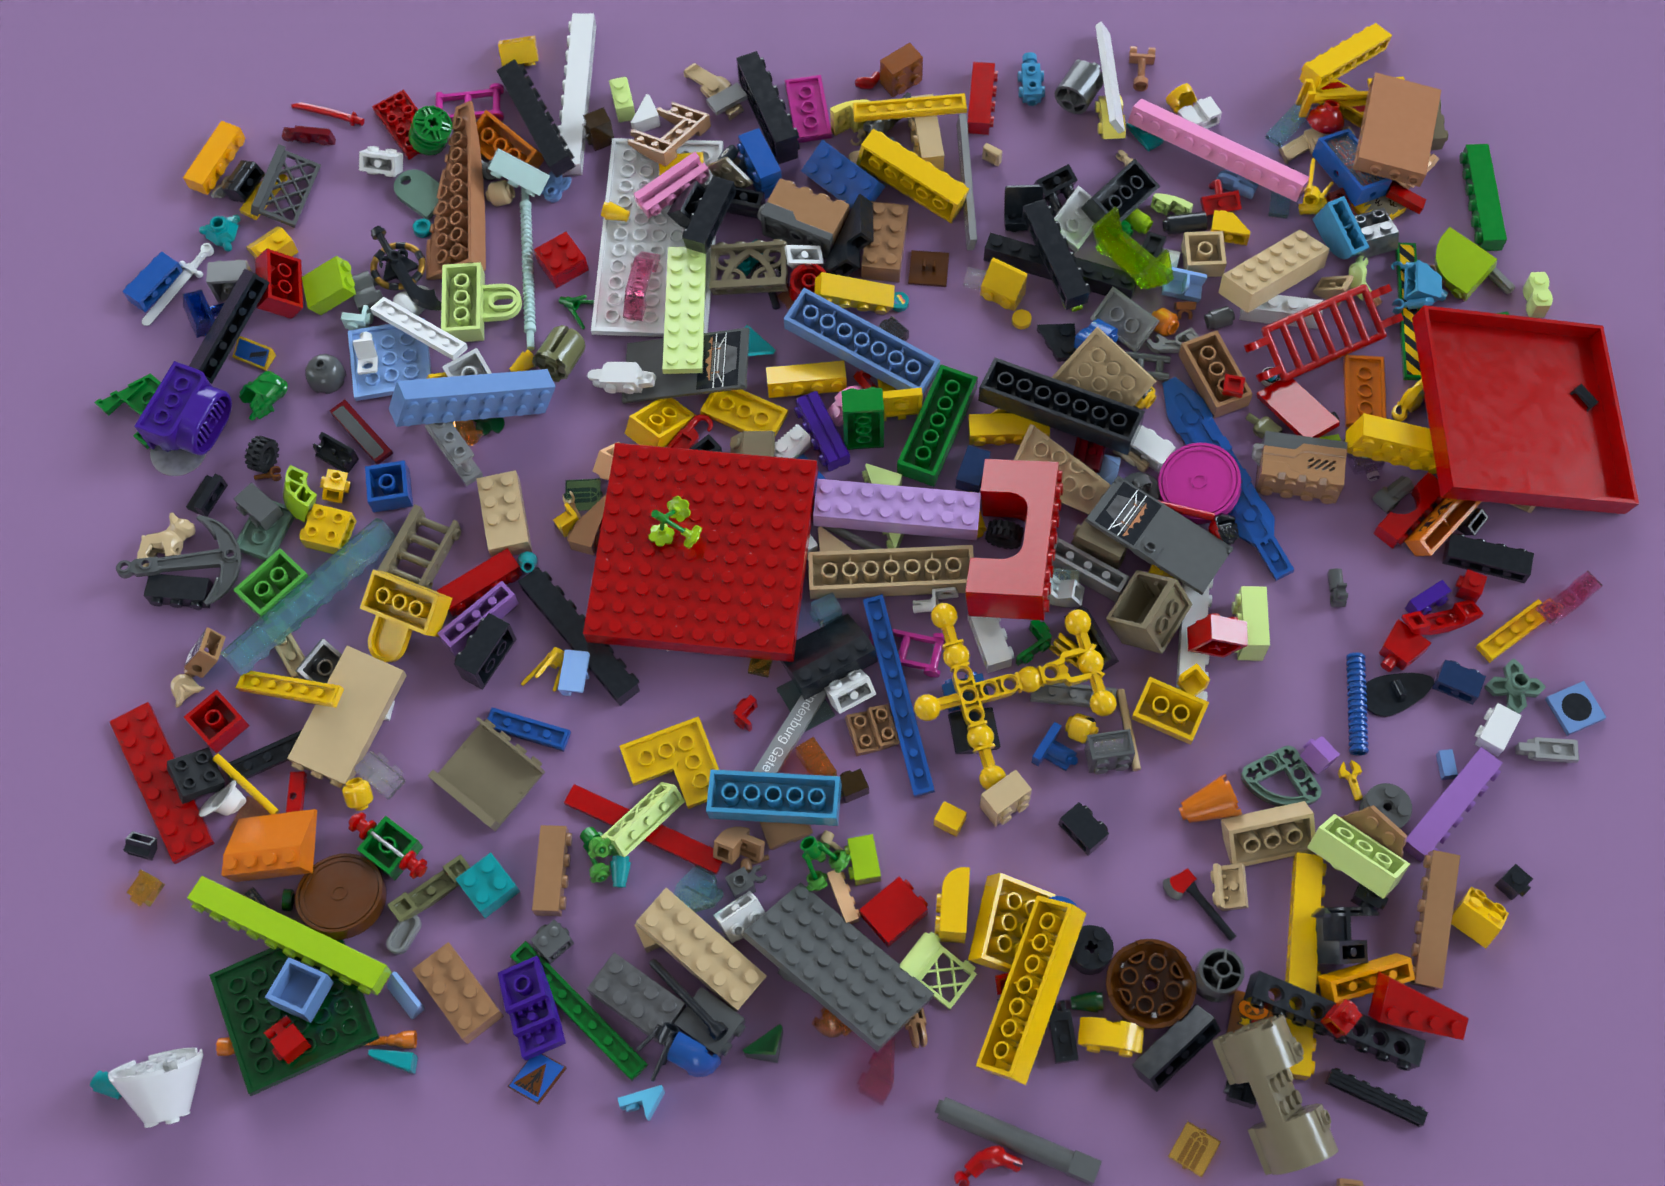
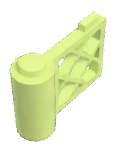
M924 932L902 960L900 968L908 972L910 976L917 978L935 993L933 997L950 1010L977 975L974 972L976 967L967 960L964 962L960 961L940 944L941 939L935 933L930 932L928 934ZM942 953L950 959L951 968H938L937 959ZM933 964H935V969L930 970ZM954 970H964L970 976L966 982L956 983ZM951 971L953 984L941 985L939 972ZM927 973H936L937 985L928 986L922 979ZM957 986H962L957 992ZM953 987L954 997L950 1003L942 997L941 988Z

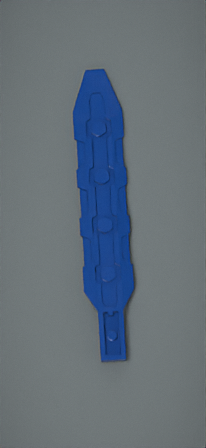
M1177 377L1163 382L1167 417L1186 445L1209 443L1219 446L1235 459L1239 467L1242 483L1241 494L1235 507L1228 513L1236 519L1235 523L1238 526L1239 538L1256 547L1275 581L1293 573L1294 568L1274 536V515L1266 502L1262 501L1246 469L1239 463L1232 451L1231 444L1226 436H1223L1204 399Z

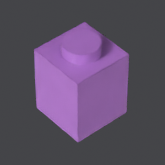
M1323 736L1315 741L1313 738L1310 739L1303 746L1305 750L1300 755L1317 775L1327 769L1340 756Z

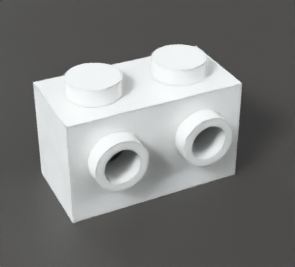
M368 146L367 149L359 152V171H366L368 174L380 173L385 174L387 177H396L397 174L403 172V153H397L396 149H385L383 151L379 150V147Z
M861 669L851 671L846 677L832 681L829 686L824 688L831 706L839 714L876 695L869 676Z
M748 891L713 916L725 936L731 943H734L743 938V931L761 917L765 911L754 894Z

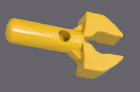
M1351 760L1349 764L1352 773L1350 774L1343 762L1338 770L1339 778L1348 780L1354 800L1360 801L1363 797L1357 776L1362 773L1361 767L1358 763Z

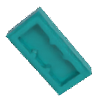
M1129 123L1126 124L1127 129L1148 152L1163 144V139Z

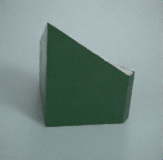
M781 1024L744 1048L743 1053L746 1058L778 1063L784 1032Z

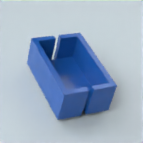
M757 128L738 136L739 144H737V148L740 153L738 158L741 160L745 157L744 161L748 168L746 175L753 181L754 191L764 192L765 199H768L779 179H782V171L761 130Z

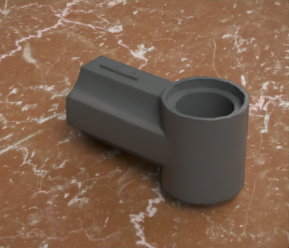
M1402 475L1387 488L1383 487L1373 496L1372 500L1388 514L1399 504L1400 500L1413 491V483L1411 479Z

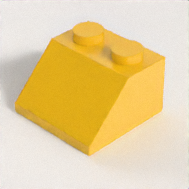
M535 35L501 40L498 43L502 67L514 59L518 64L524 63L525 66L535 65V61L539 60Z
M278 226L246 246V249L255 259L266 248L292 257L299 253L291 237L282 227Z
M993 257L981 284L980 296L987 301L999 304L1004 309L1015 311L1025 295L1028 273Z

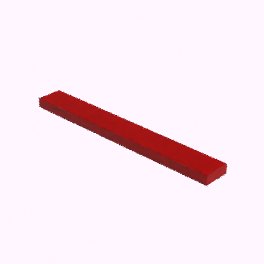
M575 784L564 801L565 805L610 826H613L630 811V809ZM662 824L643 840L715 875L718 874L724 862L713 857L714 848Z

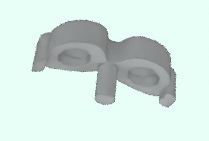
M230 175L223 179L222 185H217V188L210 194L211 197L223 198L226 195L221 188L227 182Z

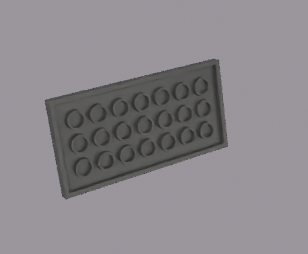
M799 883L745 929L742 934L743 938L877 1052L935 994L917 978L910 976L908 972L902 970L900 964L852 924L846 923L840 914L812 891H808L802 883Z

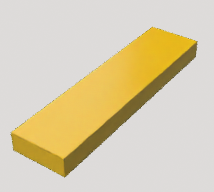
M1538 599L1477 644L1475 648L1490 663L1548 620L1553 613Z

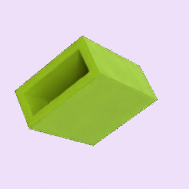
M338 256L333 257L301 277L307 307L319 315H323L356 295L351 265L348 261Z

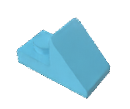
M662 1085L619 1097V1107L622 1110H626V1112H632L640 1109L639 1105H643L646 1119L650 1121L665 1094V1090Z

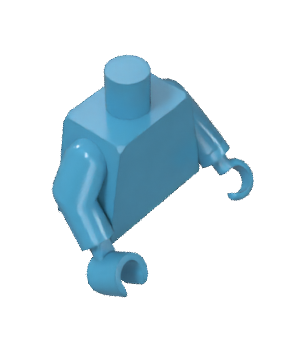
M1417 260L1416 262H1406V264L1395 261L1391 264L1392 270H1395V265L1405 269L1404 299L1407 300V302H1404L1398 298L1393 301L1392 306H1399L1393 309L1392 312L1394 314L1401 313L1403 308H1422L1424 305L1431 306L1438 300L1444 301L1448 292L1442 289L1441 275L1434 271L1427 263Z

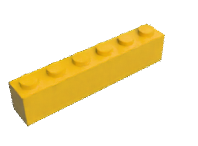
M1377 23L1369 27L1367 26L1361 32L1353 34L1346 41L1343 40L1334 48L1331 47L1322 55L1319 54L1312 61H1307L1301 68L1302 73L1299 79L1304 82L1305 79L1313 78L1315 90L1318 91L1386 50L1392 35Z

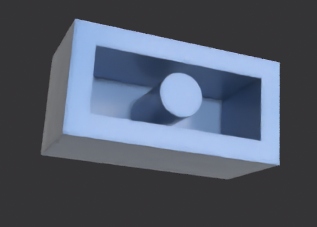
M1453 749L1439 750L1436 758L1441 780L1455 779L1458 772Z

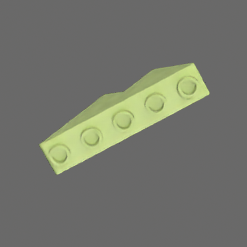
M867 463L865 470L862 471L865 483L902 485V474ZM882 532L888 538L886 541L887 548H899L904 534Z

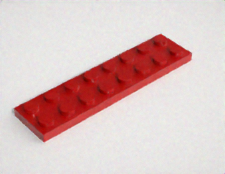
M146 702L109 721L172 862L177 864L215 844L204 818L199 816V807L195 799L185 804H182L176 786L167 771V761L174 759L175 756L151 704Z

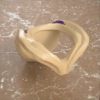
M186 674L177 675L170 684L172 694L176 699V708L180 707L191 695L205 689L204 686H199L192 677Z

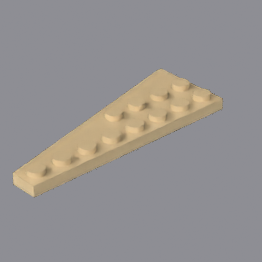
M1029 425L1014 460L1059 462V470H1063L1062 483L1064 487L1063 495L1060 496L1062 503L1089 515L1111 485L1034 425Z

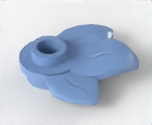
M551 171L548 174L550 177L541 194L544 195L547 201L555 203L561 199L562 192L570 187L572 178H563L562 175L556 178Z

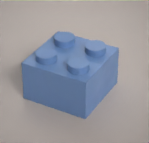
M288 957L265 998L272 1006L311 1023L334 982L326 973Z

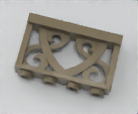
M774 239L769 242L756 240L752 243L738 241L735 244L719 242L716 245H711L709 289L712 294L728 295L789 291L788 264L784 248L785 245H788L787 242L781 239ZM779 252L781 254L780 260L770 264L776 259V255L770 257L769 254ZM730 255V258L727 260L723 258L724 262L728 264L727 267L719 264L720 256ZM751 256L764 267L757 269L751 279H746L744 273L736 268ZM781 266V277H776L774 269ZM718 269L724 271L721 280H718ZM733 273L740 275V279L733 280V278L736 276ZM762 273L765 275V278H758V275Z

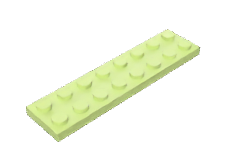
M668 247L663 374L703 373L707 254L687 249L686 247Z

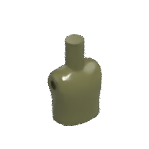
M1249 413L1245 418L1254 425L1253 433L1263 439L1265 431L1278 433L1283 431V428L1268 416L1259 419Z

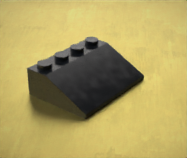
M846 614L796 640L794 662L781 661L803 699L806 700L822 692L832 681L846 677L851 671L863 670L878 662L876 649L867 635L850 615Z

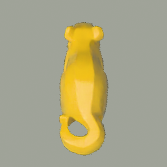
M1422 377L1413 387L1405 391L1401 400L1393 407L1391 416L1395 421H1404L1408 416V412L1412 413L1421 406L1423 398H1425ZM1401 406L1402 413L1397 414L1396 409Z

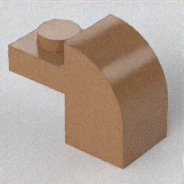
M730 827L722 831L714 840L713 857L731 865L740 855L760 862L764 858L765 841L751 836L750 828Z

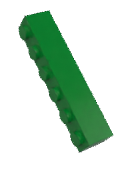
M1467 144L1463 152L1460 153L1459 160L1460 164H1463L1462 177L1466 180L1465 193L1469 196L1468 209L1472 213L1471 226L1475 229L1474 242L1485 251H1499L1503 249L1507 236L1489 144Z

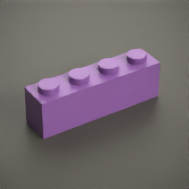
M501 581L437 634L442 643L456 656L465 648L467 639L470 635H474L483 617L485 618L488 613H491L502 619L519 605L517 598Z

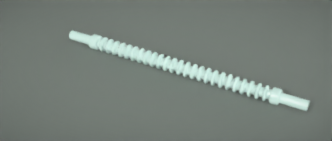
M521 186L520 225L522 227L524 332L526 333L527 349L531 351L535 349L534 333L536 332V317L534 316L535 289L533 283L534 261L532 260L533 238L531 237L533 235L531 228L532 206L529 201V194L524 192L526 188Z

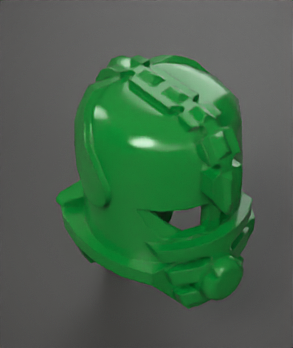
M263 372L253 382L249 381L248 384H245L239 392V398L243 403H251L252 413L249 419L252 421L256 417L261 419L274 412L272 405L287 393V382L274 372Z

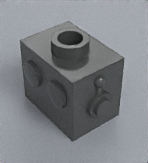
M555 919L548 925L541 926L536 932L537 935L531 939L533 947L538 951L536 953L540 957H545L550 964L574 944L567 928H563L561 923H557Z

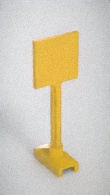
M1313 78L1305 79L1295 102L1296 105H1302L1298 116L1299 118L1307 117L1312 104L1328 99L1334 101L1367 99L1368 91L1320 93L1315 90ZM1373 78L1367 79L1368 88Z

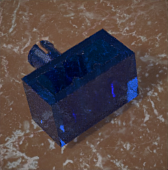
M202 290L183 294V308L196 338L207 335L215 321L214 317L218 316L224 303L209 306Z

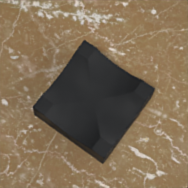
M209 747L167 761V771L176 786L182 804L202 795L218 792L225 786L220 770L212 760L213 755Z

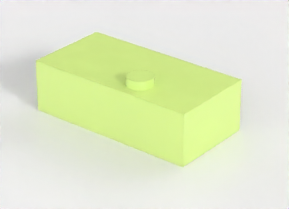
M1336 814L1332 815L1318 828L1307 847L1331 863L1333 868L1343 871L1383 899L1398 885L1410 866V863Z

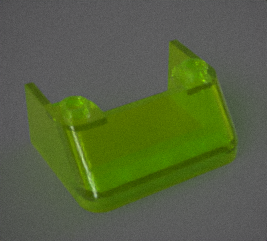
M1114 207L1092 226L1097 251L1101 255L1105 254L1131 276L1141 289H1152L1167 285L1174 279L1169 251L1166 249L1155 258L1122 230L1118 208Z

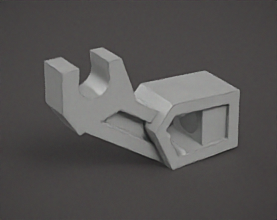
M1190 328L1176 335L1175 340H1168L1162 335L1157 334L1155 340L1158 343H1153L1149 339L1146 345L1151 352L1157 354L1179 353L1182 341L1186 342L1199 336L1193 328Z

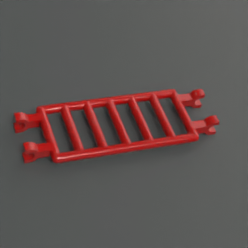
M1362 284L1262 327L1263 338L1244 345L1247 353L1267 345L1275 367L1256 375L1258 382L1278 374L1281 381H1289L1385 339L1387 336L1385 328L1404 320L1402 314L1399 313L1381 321L1373 301L1374 298L1391 292L1390 284L1373 291H1369L1368 286ZM1361 293L1377 330V334L1370 337L1367 334L1353 299L1354 296ZM1344 300L1348 305L1361 341L1352 344L1337 307V303ZM1328 307L1345 348L1338 351L1334 347L1320 312ZM1312 314L1328 351V355L1319 358L1304 320L1305 317ZM1295 321L1312 362L1305 365L1302 364L1287 327L1288 324ZM1279 328L1296 368L1289 372L1285 370L1270 333Z

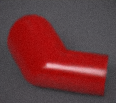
M875 71L871 77L857 78L855 86L860 89H872L880 80V73Z

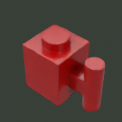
M286 1015L264 1033L269 1040L277 1034L270 1041L275 1047L271 1051L279 1061L284 1059L290 1064L309 1049L311 1045L293 1023L288 1026L292 1021Z

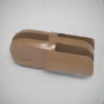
M923 1008L905 1025L914 1048H919V1043L922 1048L927 1045L925 1029L927 1022Z

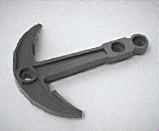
M198 515L197 520L209 530L214 540L218 541V549L162 558L134 559L132 562L123 560L117 564L116 571L121 578L127 579L133 575L143 577L159 575L162 572L220 567V578L216 577L213 588L204 601V604L208 606L225 596L238 580L242 566L240 547L233 533L215 519ZM229 553H234L231 557L227 556ZM145 563H149L147 567L142 566ZM123 566H128L125 570L121 569Z

